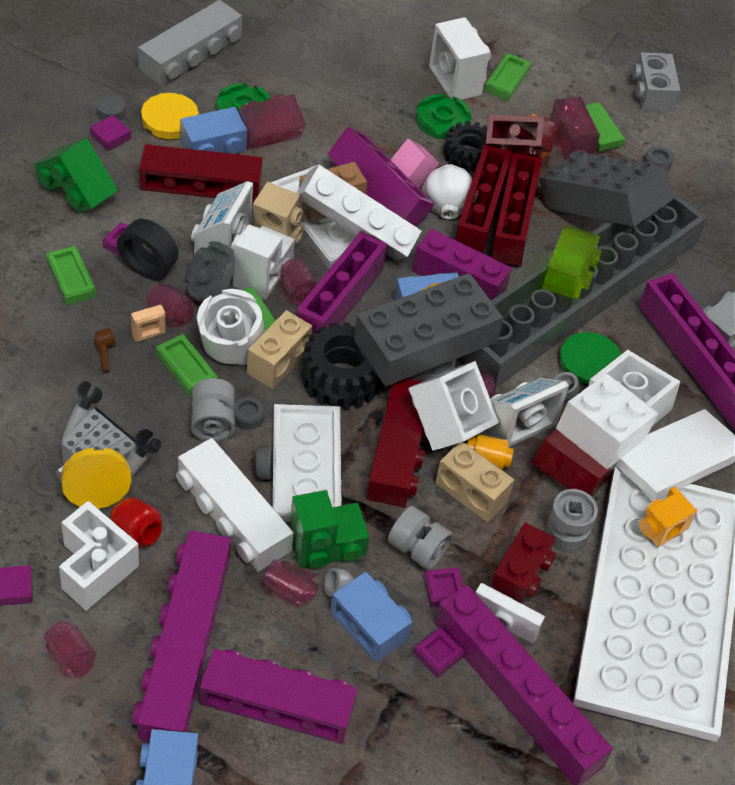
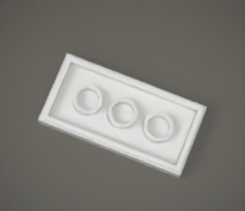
M314 167L271 183L297 193L300 176L307 175L309 170ZM303 212L301 218V226L304 227L303 236L330 269L356 235L328 217L309 222Z
M274 404L272 508L284 522H290L292 496L327 490L332 507L341 506L340 406Z
M703 409L648 434L643 442L617 461L616 466L655 501L667 495L669 489L673 486L680 489L734 463L735 435L708 411Z

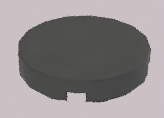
M211 241L208 243L209 246L207 248L201 247L189 263L186 272L189 288L186 287L189 296L198 302L203 303L211 295L213 298L222 294V290H226L231 282L235 267L234 254L227 245L220 242Z

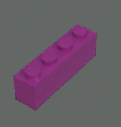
M347 127L327 153L335 162L334 167L355 162L367 181L366 195L415 227H418L435 205L363 132Z
M359 232L296 309L297 317L313 325L312 333H317L318 328L322 326L329 328L331 323L337 322L340 325L384 269L387 244L366 233Z
M213 648L200 685L199 704L344 744L358 688L350 686V684L343 680H327L316 677L307 670L297 669L294 671L280 667L270 660L262 659L258 661L244 657L234 650L222 651Z

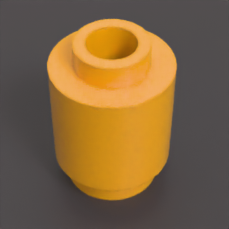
M481 434L468 439L467 445L499 469L503 471V467L510 468L514 448L508 447V440Z

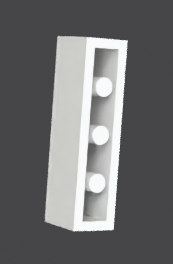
M320 165L309 170L297 191L301 201L356 236L361 231L386 243V255L394 260L408 257L422 230Z
M213 438L178 457L176 477L179 484L184 490L191 491L204 514L209 513L216 521L220 534L231 538L232 542L236 545L239 556L245 563L250 562L259 572L292 551L294 532Z

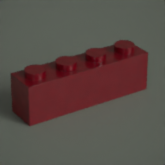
M145 144L139 168L140 190L216 198L219 193L248 181L253 183L252 203H254L260 194L263 157Z
M488 145L483 146L455 239L483 254L506 181L512 151Z
M513 153L492 255L493 259L501 263L522 266L542 157Z
M406 378L392 384L370 475L366 500L406 508L408 496H416L419 476H414L413 473L415 468H422L425 450L420 449L419 446L420 442L427 443L428 439L417 409L413 404L409 388L422 381Z

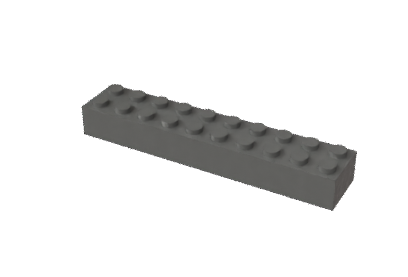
M672 191V201L634 227L609 221L605 222L491 300L503 317L498 343L462 356L460 359L466 364L476 361L481 377L492 387L496 388L696 244L707 217Z

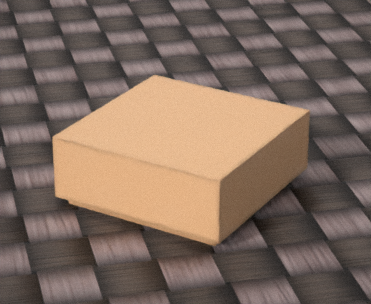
M162 305L131 313V330L135 342L166 333L165 311Z

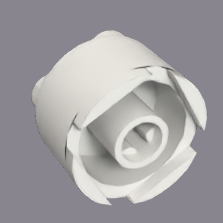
M226 289L222 290V294L213 298L212 295L206 298L197 313L198 328L205 353L221 363L246 365L248 349L265 332L262 311L256 303V299L245 291Z

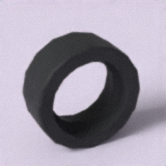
M142 218L134 220L117 239V249L123 261L134 272L145 278L154 280L162 278L178 260L179 250L175 240L162 226L151 220ZM141 243L145 244L149 249H151V251L154 253V255H152L151 253H149V252L142 246Z

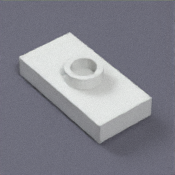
M481 583L475 592L476 595L508 631L534 643L540 632L545 618L544 615Z

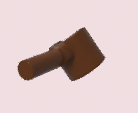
M110 328L95 332L94 342L95 348L100 354L103 373L110 372L107 348L115 346L114 335Z

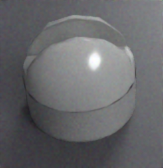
M563 372L554 378V380L566 381L569 385L565 401L571 400L579 393V382L573 373Z
M330 568L324 578L325 593L328 596H332L333 593L353 581V577L344 569Z

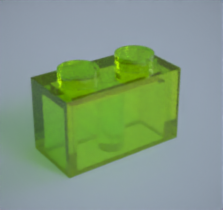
M564 225L548 265L542 288L578 300L582 288L588 290L594 275V272L590 271V267L597 268L602 250L597 249L600 236Z

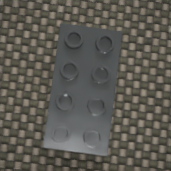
M586 151L573 152L569 155L568 159L551 166L549 171L539 177L547 209L632 227L673 200L667 167L654 165L652 162H635L629 158H612L606 154L594 155L586 153Z
M467 273L357 314L354 341L386 387L498 343L503 317L472 275Z

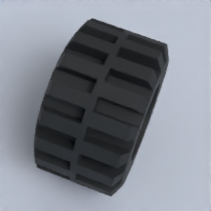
M337 322L331 323L329 328L322 326L318 328L317 333H312L309 336V342H306L304 347L302 383L304 388H308L307 393L310 397H317V402L321 405L327 403L329 406L343 407V410H350V406L353 405L356 408L362 407L364 401L371 402L374 399V394H378L382 384L381 379L354 341L355 327L350 326V323L343 322V325H338ZM343 363L354 368H339L333 364Z

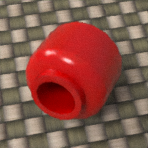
M136 497L126 498L111 511L110 520L138 543L139 549L153 544L159 538L162 531L161 514L155 507Z

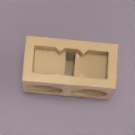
M267 182L253 203L254 226L258 228L265 226L294 238L297 244L304 231V227L301 226L303 209H301L300 195Z
M286 310L248 349L247 374L269 388L274 389L304 357V347L306 342H309L313 325Z
M460 442L440 461L435 484L488 523L508 503L515 479L468 445Z

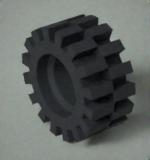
M465 121V125L458 122L456 127L452 125L449 128L443 150L445 161L449 160L448 165H456L466 169L469 174L471 170L476 171L483 146L487 145L485 144L487 135L486 125L481 128L479 127V122L470 125V121ZM465 145L473 146V147H475V148H477V149H469V148H466V147H464V146H465Z

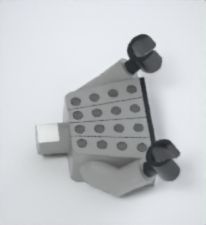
M87 381L82 382L77 389V394L82 399L81 403H76L61 439L63 462L65 463L73 454L83 449L94 447L95 451L104 450L103 447L110 448L125 457L129 463L132 478L147 460L146 454H153L160 450V440L153 438L147 444L148 440L153 436V432L148 429L139 431L136 439H134L100 409L95 407L91 410V404L98 403L102 399L103 394L100 388L95 387L92 395L87 397L91 383ZM63 466L56 470V476L60 482Z

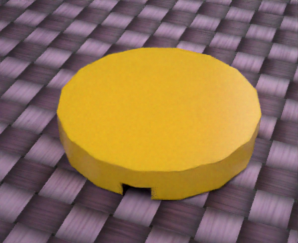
M160 93L150 97L143 104L141 110L143 127L146 130L148 128V130L152 131V135L157 138L168 140L180 139L181 118L199 115L197 105L190 98L176 93Z
M93 447L73 454L62 468L61 483L64 495L71 503L79 507L87 501L92 503L97 509L109 507L119 502L128 493L132 483L130 466L125 457L113 449L104 447V450L94 451Z

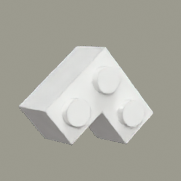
M249 224L242 234L236 235L231 246L235 258L233 286L241 290L252 286L259 297L266 300L294 259L295 239L265 226L258 228Z
M89 501L61 522L64 546L73 555L59 566L61 589L86 611L139 567L138 543Z

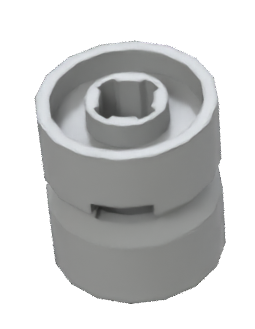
M217 378L204 379L197 382L192 388L191 397L193 409L191 413L192 433L197 438L205 441L211 438L214 441L229 438L235 431L234 387L229 382Z
M567 489L560 492L554 499L545 532L556 537L553 547L560 551H578L588 541L591 528L597 517L598 508L595 500L586 492L577 489Z
M410 506L395 522L387 541L402 553L411 552V559L426 570H430L444 556L453 540L454 534L438 522L431 524L430 517L415 506Z

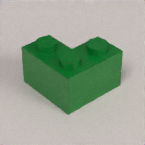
M87 137L60 146L33 164L41 184L46 186L48 191L62 187L66 192L67 201L77 212L94 208L118 191Z
M327 490L292 496L289 528L294 532L292 547L299 569L308 567L321 568L328 563L342 560L347 562L355 561L367 555L369 534L358 503L332 507Z

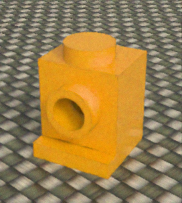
M673 486L669 489L663 501L656 499L646 508L645 518L639 521L640 530L659 548L689 529L697 509Z

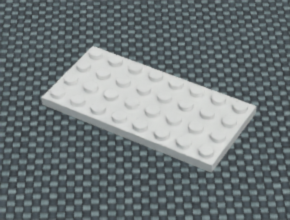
M615 465L609 489L573 704L576 707L717 742L721 736L735 607V494L694 484H688L678 489L697 509L696 515L688 530L658 548L650 538H647L641 532L639 527V521L646 516V508L654 500ZM665 495V496H663V497H661V498H659V499H661V500L663 501V500L666 498L667 495Z

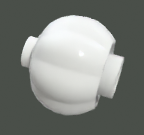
M444 165L433 170L422 186V192L435 204L431 211L441 215L446 220H453L458 215H462L473 178L466 170L455 165Z

